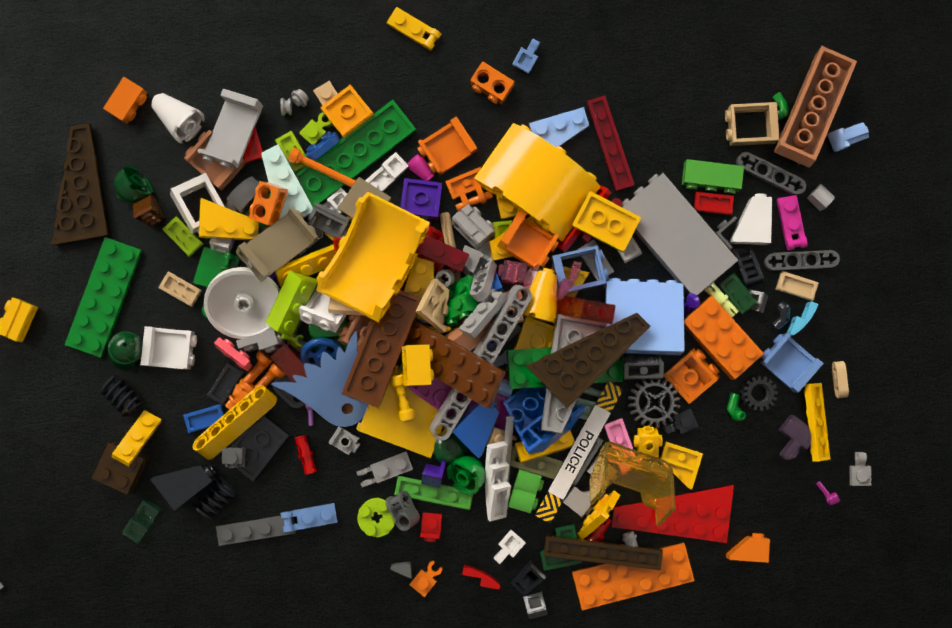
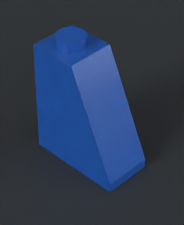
M474 402L463 413L452 431L477 458L482 456L499 411L495 408L497 406L495 402H493L491 408H485Z

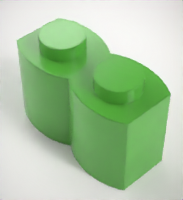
M519 469L508 507L530 514L532 509L536 510L538 499L535 497L537 491L541 492L544 483V480H541L542 476Z

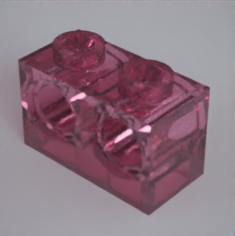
M504 260V264L499 265L498 277L501 278L500 283L523 286L528 264Z

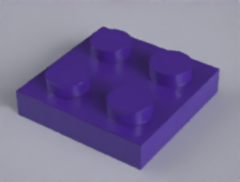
M404 178L400 208L423 219L438 220L442 183Z

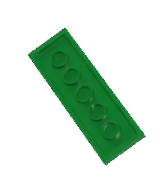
M106 237L104 238L65 342L66 346L103 358L143 250Z
M552 347L507 350L509 389L545 387L529 371L526 365L551 354ZM621 356L593 384L608 383V381L622 382Z

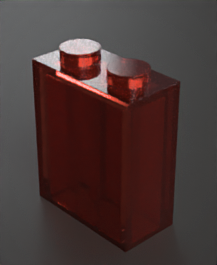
M558 294L557 314L608 324L613 323L616 305Z

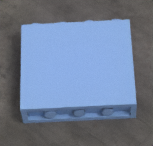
M618 278L606 281L607 283L604 285V288H606V327L634 313H638L651 326L624 353L681 355L684 352L683 283H678L676 280H669L666 283H659L658 280L640 282L639 279L621 281Z

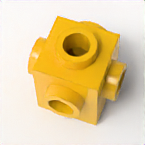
M650 426L638 428L637 435H634V447H637L639 458L659 457L662 435L658 434L657 428Z

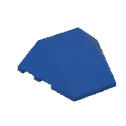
M546 387L522 388L503 402L508 415L514 417L513 425L528 454L543 452L571 430L586 407L581 404L580 406L575 404L562 433H554L541 430Z

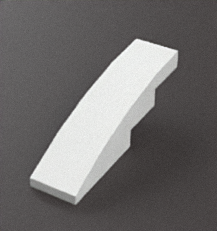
M505 441L487 445L485 494L489 521L506 518L511 485L507 482L510 465L506 462L508 444Z

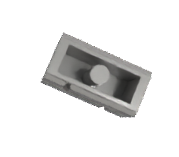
M467 204L452 217L451 224L476 250H479L494 237L495 230L493 224L489 220L485 221L481 217V212L476 207L472 208Z

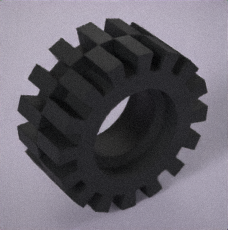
M751 377L742 384L743 388L740 390L742 396L740 398L741 400L743 399V404L747 405L748 409L753 411L767 410L777 400V397H775L778 394V391H775L776 385H773V381L771 379L768 380L767 377ZM756 386H761L765 390V398L761 401H756L752 397V390Z

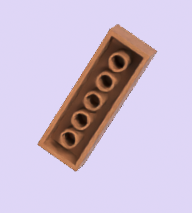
M821 46L814 56L775 148V153L806 167H810L816 161L857 61Z

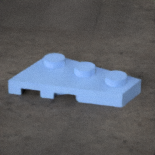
M584 107L529 123V127L532 133L553 146L560 147L566 141L589 127Z

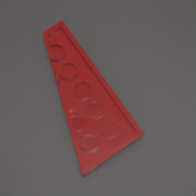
M734 485L614 507L611 527L727 543Z

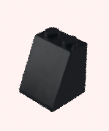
M205 464L156 476L150 480L175 511L186 506L214 484L215 481H218L219 478L217 477V470L212 465Z

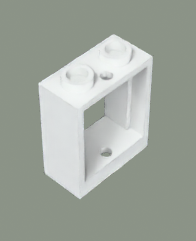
M206 173L172 188L170 192L174 203L192 234L195 232L199 234V221L195 223L181 197L206 187L213 202L225 207Z

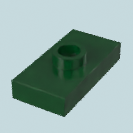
M735 273L719 284L742 315L758 304Z

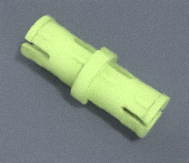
M714 282L704 290L721 305L731 318L735 313L739 312L728 299V295H724Z

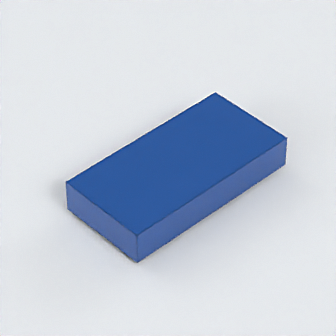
M222 404L184 414L188 433L209 428L224 415Z

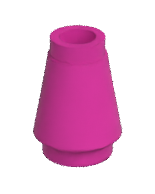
M419 154L407 163L410 167L409 170L424 181H428L434 176L423 156L420 157Z

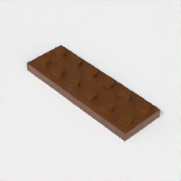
M400 290L397 296L393 294L391 297V305L379 322L371 320L341 393L342 395L379 409L402 353V347L406 343L416 318V309L422 298Z
M414 320L404 346L429 345L433 352V360L430 361V367L433 369L434 377L483 407L491 408L506 372L425 324Z

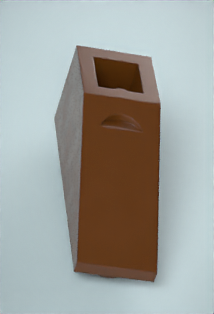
M148 195L133 204L134 218L147 226H156L162 222L161 219L165 218L158 202L152 195Z

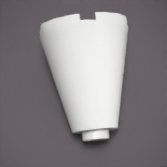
M164 93L158 94L152 99L153 110L173 138L179 143H182V140L190 141L202 128L200 122L201 120L204 122L205 118L200 110Z

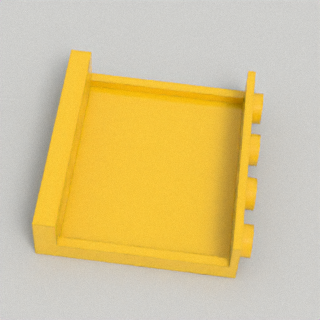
M396 365L393 375L403 373L398 370L399 366ZM390 380L379 409L368 405L362 422L358 423L356 429L362 433L431 458L436 438L430 432V424L438 410L405 386L407 400H409L410 408L414 409L415 418L408 422L400 421L398 414L401 410L396 388L392 386ZM443 426L437 428V434L441 433Z

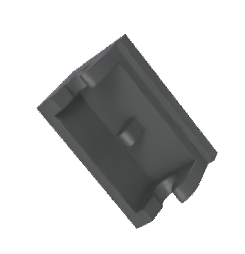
M317 202L308 218L311 226L335 238L345 236L352 222L349 218Z

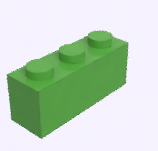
M687 159L684 162L682 185H685L687 189L696 190L698 187L705 188V191L716 192L718 189L724 190L726 194H736V192L742 189L744 166Z

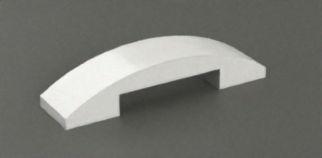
M395 152L365 181L383 192L409 166Z

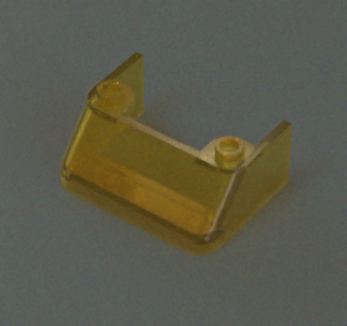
M606 442L603 445L590 476V503L594 504L608 488L609 482L640 492L643 503L647 507L655 509L656 525L661 526L676 509L672 466L665 460L614 442Z

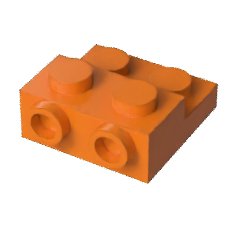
M694 348L663 375L670 384L674 385L673 387L689 404L719 379L717 367L714 364L709 365L704 360L706 359L705 354L699 349L696 351Z

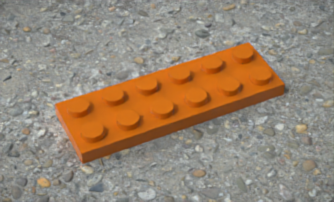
M685 543L660 548L663 550L661 570L602 563L572 571L581 609L586 610L693 582L694 577Z

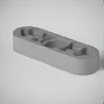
M491 257L482 259L477 265L470 294L477 302L484 300L491 290L497 268L496 263Z

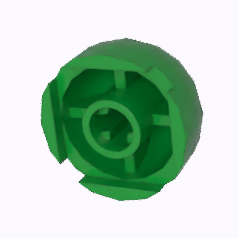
M461 456L448 465L447 476L449 480L452 478L455 482L453 486L459 492L465 495L475 494L484 485L486 480L485 468L475 457Z

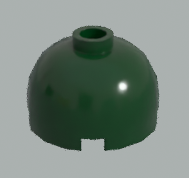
M126 165L117 173L114 180V188L117 197L121 201L134 204L151 195L153 187L146 176L142 179L138 175L140 171L132 166Z
M452 432L446 440L440 441L436 439L432 454L439 463L445 461V465L448 466L457 458L467 456L469 449Z

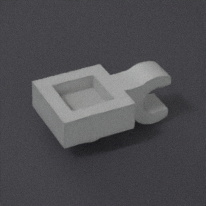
M855 452V466H850L851 486L871 485V466L865 465L867 460L866 453Z

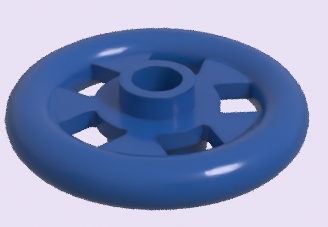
M315 338L303 346L300 353L303 366L305 363L320 367L323 352L328 353L332 358H336L338 347H341L344 353L345 350L338 342L332 339ZM317 346L319 350L313 352L311 349ZM327 346L333 348L334 351L331 352V351L327 348ZM313 357L315 363H311L309 358Z

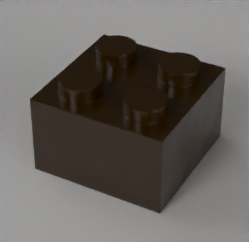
M110 442L100 459L92 479L124 494H131L134 492L149 458L138 453L128 467L112 458V453L119 444Z

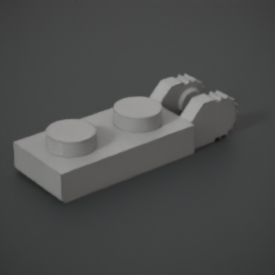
M406 451L371 464L370 467L357 471V475L362 476L367 472H373L375 478L363 481L361 486L364 487L411 471L413 467Z

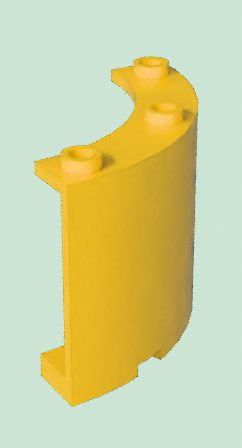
M514 123L474 178L485 190L501 199L503 197L513 202L512 206L535 218L534 222L543 230L553 236L558 234L557 240L561 242L573 227L572 224L588 193L591 191L596 194L601 187L596 181V176L586 172L568 157L563 148L553 146L532 133L527 126L523 124L519 126Z
M367 192L363 197H359L355 204L357 208L346 236H343L339 242L338 251L324 272L321 271L317 276L316 281L318 285L316 291L379 322L391 305V297L393 294L397 296L417 258L418 254L415 253L419 244H423L430 222Z

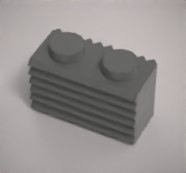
M622 355V374L624 380L663 379L664 362L661 355Z

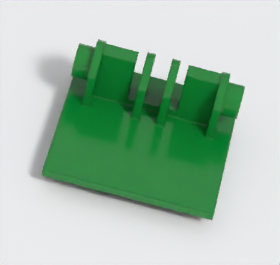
M203 247L193 283L208 287L210 282L221 272L237 268L240 257L232 253L226 252L225 254Z

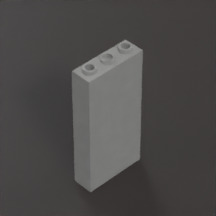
M662 173L660 176L655 174L648 180L650 184L646 188L641 186L633 193L635 197L631 200L628 198L624 200L621 207L641 217L634 231L672 277L678 283H683V289L688 295L690 293L698 295L736 263L738 259L665 174Z

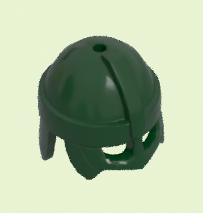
M129 331L115 334L108 344L110 362L122 370L134 368L142 355L143 339Z

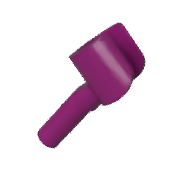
M820 481L816 483L829 505L840 502L836 492L829 494Z

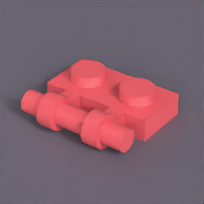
M220 337L215 341L216 348L224 356L233 360L237 366L248 372L252 369L253 365L248 360L250 357L242 350L240 352L233 348L235 345L228 339L222 340Z

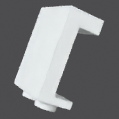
M315 291L306 306L301 305L299 308L300 318L305 323L314 324L323 330L335 333L347 314L329 313L330 297L318 291Z
M145 326L140 365L191 370V366H194L195 355L192 354L193 347H196L197 344L195 332Z

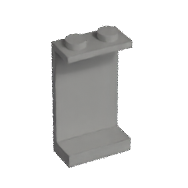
M223 89L220 96L225 100L213 133L206 149L199 148L197 152L203 156V160L209 163L216 161L225 168L231 169V167L238 169L263 105L258 99Z

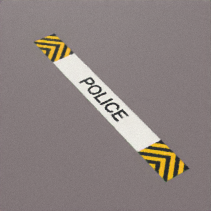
M608 381L535 516L551 523L623 391L622 388Z

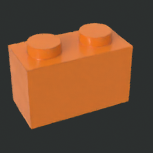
M123 77L103 109L128 124L129 121L135 118L139 105H143L147 92Z

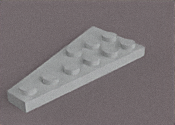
M557 314L551 353L606 328V323ZM546 388L541 430L562 433L576 400L566 408Z

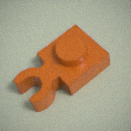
M435 561L429 563L427 572L421 569L410 583V586L424 597L437 582L433 577L439 575L443 569L440 567L437 571H433L432 565Z

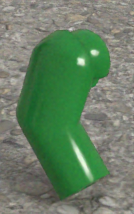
M779 92L772 98L777 102L779 110H777L778 119L781 120L789 115L788 103L781 92Z
M731 393L727 411L735 421H743L746 414L738 406L740 395Z

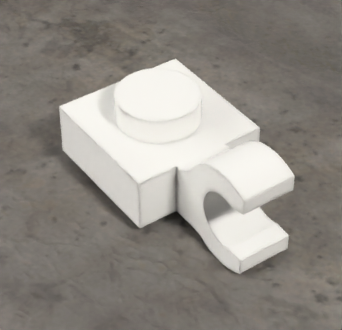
M510 530L498 544L502 549L495 555L494 559L500 564L508 554L514 557L526 542Z

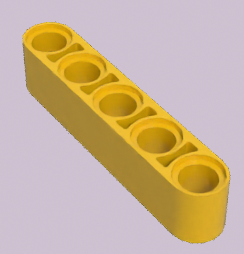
M263 385L257 386L194 441L193 449L207 460L213 459L222 451V448H226L276 404L277 397Z

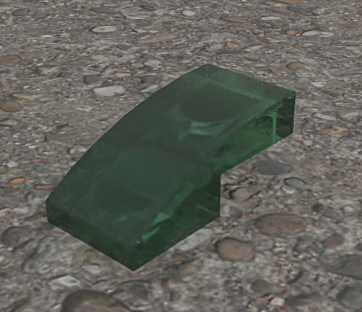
M145 498L134 516L130 518L122 534L138 544L162 508Z

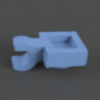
M532 39L527 50L521 47L512 65L529 74L538 59V56L534 53L539 46V41Z

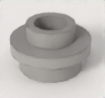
M298 89L291 93V100L298 107H305L309 98L305 92Z

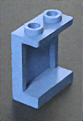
M789 333L779 334L773 341L775 345L763 352L764 354L761 356L763 359L759 363L796 393L805 386L824 363L818 358L812 357L790 337Z

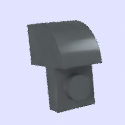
M251 176L240 183L227 197L228 202L225 208L244 214L254 201L255 189L259 182Z

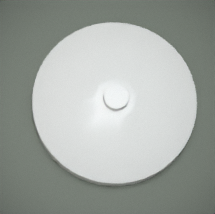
M231 268L218 274L208 285L204 297V310L208 320L218 331L232 338L244 339L273 329L265 322L280 289L270 277L260 282L249 268Z

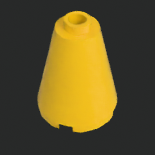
M543 268L542 271L537 272L529 288L532 298L522 315L556 323L557 275L554 274V270Z

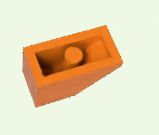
M752 533V536H746L726 553V558L729 560L769 563L770 539L764 537V534Z

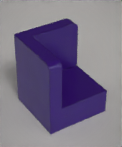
M442 461L441 467L426 463L421 484L440 488L446 462Z

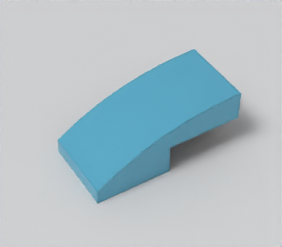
M812 301L806 303L801 318L798 316L792 318L787 333L791 336L798 333L812 318L818 304Z

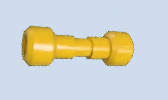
M403 373L393 375L391 377V384L396 388L401 410L398 413L400 421L408 422L414 420L415 413L414 409L410 408L409 400H407Z

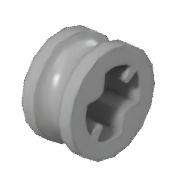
M281 98L282 116H285L286 113L292 115L291 98H288V100Z
M444 269L436 274L435 279H438L445 287H448L454 283L455 275L451 270ZM446 274L449 280L443 282L442 276Z

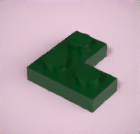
M574 524L555 528L556 536L577 539ZM544 550L540 551L544 571L582 563L581 560L544 556Z

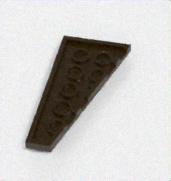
M89 123L70 127L67 157L63 167L64 175L61 180L57 204V217L54 222V236L51 240L52 246L109 236L92 127Z
M634 313L556 352L527 364L526 367L568 408L651 326L638 313Z

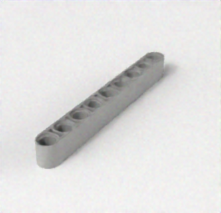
M515 285L511 288L507 295V301L494 316L475 348L474 354L484 358L491 364L494 363L531 301L532 293L528 288L521 285ZM521 290H523V291H524V296H523V298L518 299V298H517L518 292L521 291ZM510 307H513L514 313L511 316H508V309ZM500 324H503L504 330L501 333H498L497 327ZM490 341H494L493 348L488 350L487 344ZM454 388L450 390L430 424L431 434L440 441L448 439L472 400L465 395L461 400H457V394L460 392ZM454 409L453 415L446 417L447 411ZM439 426H444L443 432L437 434V428Z

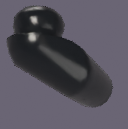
M780 302L777 305L780 317L772 323L773 328L777 331L790 320L791 307L785 302Z

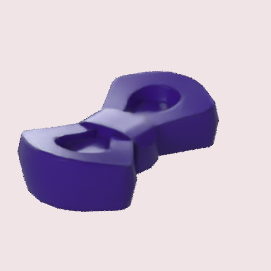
M690 293L687 299L684 300V315H689L691 308H698L700 306V299L696 294Z

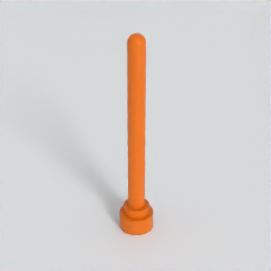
M295 147L288 157V161L293 164L302 163L350 187L356 182L305 157L301 150Z

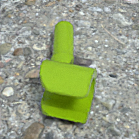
M281 334V338L289 340L293 347L303 346L297 342V339H304L302 335L289 336Z

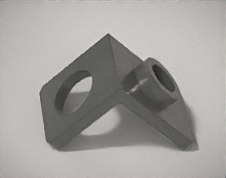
M736 217L732 218L729 222L725 219L717 226L719 230L715 233L729 250L733 247L720 233L737 219Z

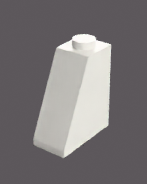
M755 194V196L748 200L729 239V244L768 245L771 243L772 197H766V194Z

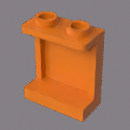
M457 116L451 119L448 125L426 139L419 140V147L417 148L423 157L426 156L430 161L428 166L432 172H437L439 176L477 152L476 145Z
M520 210L497 246L536 271L540 266L544 267L549 260L547 255L549 251L553 252L559 242L556 240L559 235L555 234L553 236L526 219L527 213Z

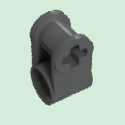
M401 491L397 496H390L386 499L387 509L400 530L407 531L419 522L420 515L407 491Z

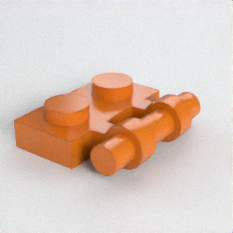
M481 167L445 181L452 199L461 198L462 202L455 205L458 212L467 204L470 206L480 202L483 204L487 202L486 200L493 197L489 191L483 193L481 185L474 179ZM476 191L478 196L467 199L466 194Z

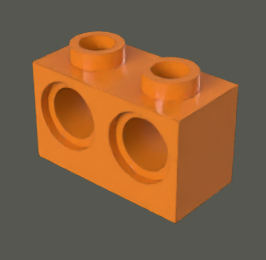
M483 61L470 79L471 88L479 94L483 92L495 104H503L514 87L515 82ZM480 76H486L488 78V82L480 83L478 81V78ZM496 86H502L504 88V92L500 94L496 93L494 91V88Z
M259 181L255 189L254 201L250 206L249 218L266 225H273L280 219L288 189L269 182ZM269 190L271 191L270 197H268Z

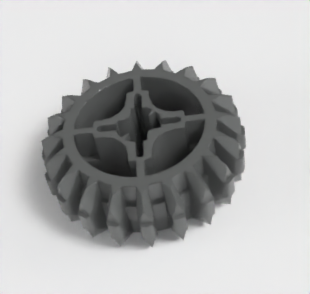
M641 379L643 385L641 386L639 383H636L635 386L638 390H630L635 396H628L629 400H634V404L630 403L628 407L635 408V410L630 412L631 415L638 414L634 418L635 421L642 418L640 425L644 426L648 421L647 426L652 427L654 422L655 427L659 428V422L666 426L667 422L665 419L670 422L673 421L670 414L677 416L678 413L673 411V409L680 408V405H675L674 402L680 401V397L674 398L673 395L677 394L678 391L673 390L671 392L670 389L674 385L669 384L666 386L667 379H664L662 383H660V379H655V382L653 379H648L649 383L645 379ZM656 386L663 390L656 395H652L646 388ZM641 394L646 400V405L642 410L639 407V397ZM666 394L669 399L667 411L662 405V400ZM650 398H658V402H656L658 405L649 407L651 403ZM655 409L662 416L652 419L647 417L646 414Z

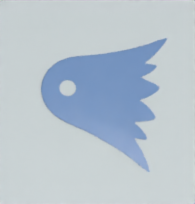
M357 331L352 335L345 353L341 347H338L336 360L328 353L323 352L321 368L305 363L304 369L307 378L293 375L297 383L275 382L271 384L295 396L333 425L348 427L358 423L364 417L368 404L341 394L358 354ZM346 403H350L353 406V411L350 414L342 412V406Z

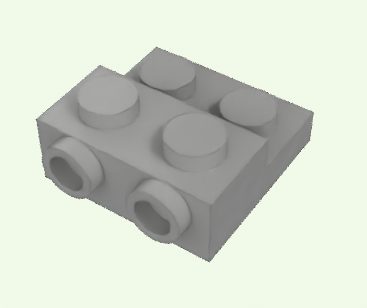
M274 329L236 341L239 349L248 352L259 349L269 354L279 351V347L286 344L285 339L281 338L283 333H279Z

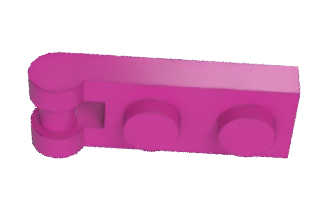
M797 195L776 199L787 250H794L795 247H807L808 243L804 233ZM797 234L798 239L793 240L791 235Z

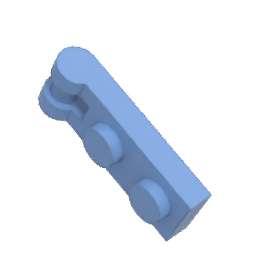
M334 503L280 513L281 519L284 520L283 532L337 523ZM296 516L297 524H292L291 517Z

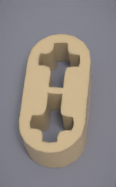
M844 361L833 362L832 374L835 395L837 398H846L849 395L846 365Z

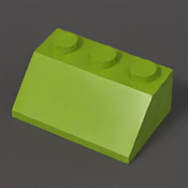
M290 270L265 323L279 333L293 336L302 322L299 313L300 306H306L317 289L318 282L316 278Z

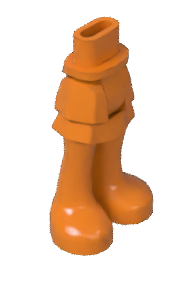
M259 350L256 354L257 364L245 378L240 380L239 384H236L232 395L229 396L230 400L225 406L230 410L257 386L263 385L266 387L275 378L285 377L287 374L285 369L277 362L272 364L274 359L266 352ZM271 365L264 377L256 385H253L252 383Z

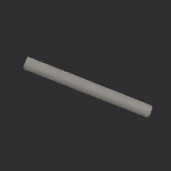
M512 416L506 417L504 440L508 444L506 462L509 465L511 464L514 417ZM509 466V473H508V479H507V482H508V483H509V477H510V466Z

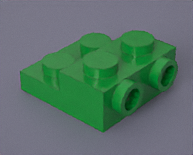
M467 275L446 287L449 289L448 313L444 315V324H447V326L454 327L459 325L478 306V302L470 294L474 276Z

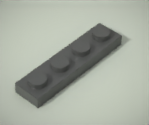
M281 516L216 526L219 546L294 534L296 530L283 532L284 520L281 519ZM291 517L292 524H295L294 517Z

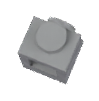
M339 426L330 439L329 444L350 455L351 452L355 453L360 446L358 442L360 438ZM343 438H347L349 440L348 445L342 444Z

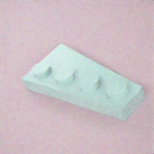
M277 144L261 153L268 182L288 189L280 219L288 213L291 207L300 211L304 218L309 216L313 207L280 146Z

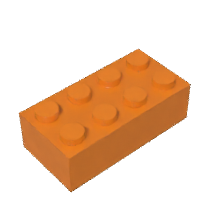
M712 296L704 300L698 308L694 309L684 318V328L731 380L736 379L764 354Z

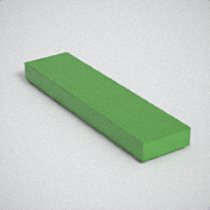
M398 476L394 495H398L401 491H407L412 499L467 510L471 508L473 493L465 495L453 486L441 484L440 488L421 484L422 480Z

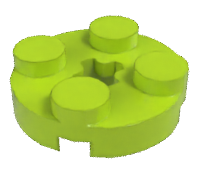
M382 498L369 499L359 509L358 524L361 530L368 536H384L395 525V521L387 509L386 500ZM374 512H377L378 515L382 514L383 518L380 519L379 523L376 520H372Z

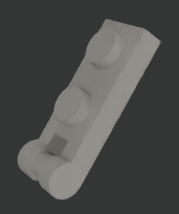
M491 288L489 295L476 307L459 327V330L463 334L475 339L505 304L507 295Z

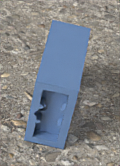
M598 245L551 257L554 272L557 275L560 295L602 286L609 279L607 269H603L601 261H604L602 249H598ZM593 254L599 281L568 288L562 260Z

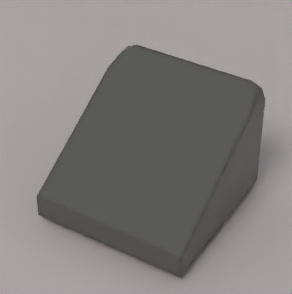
M748 289L758 302L750 310L764 313L768 295L764 292Z
M410 561L392 563L391 570L412 578Z
M542 592L523 596L529 619L548 614Z

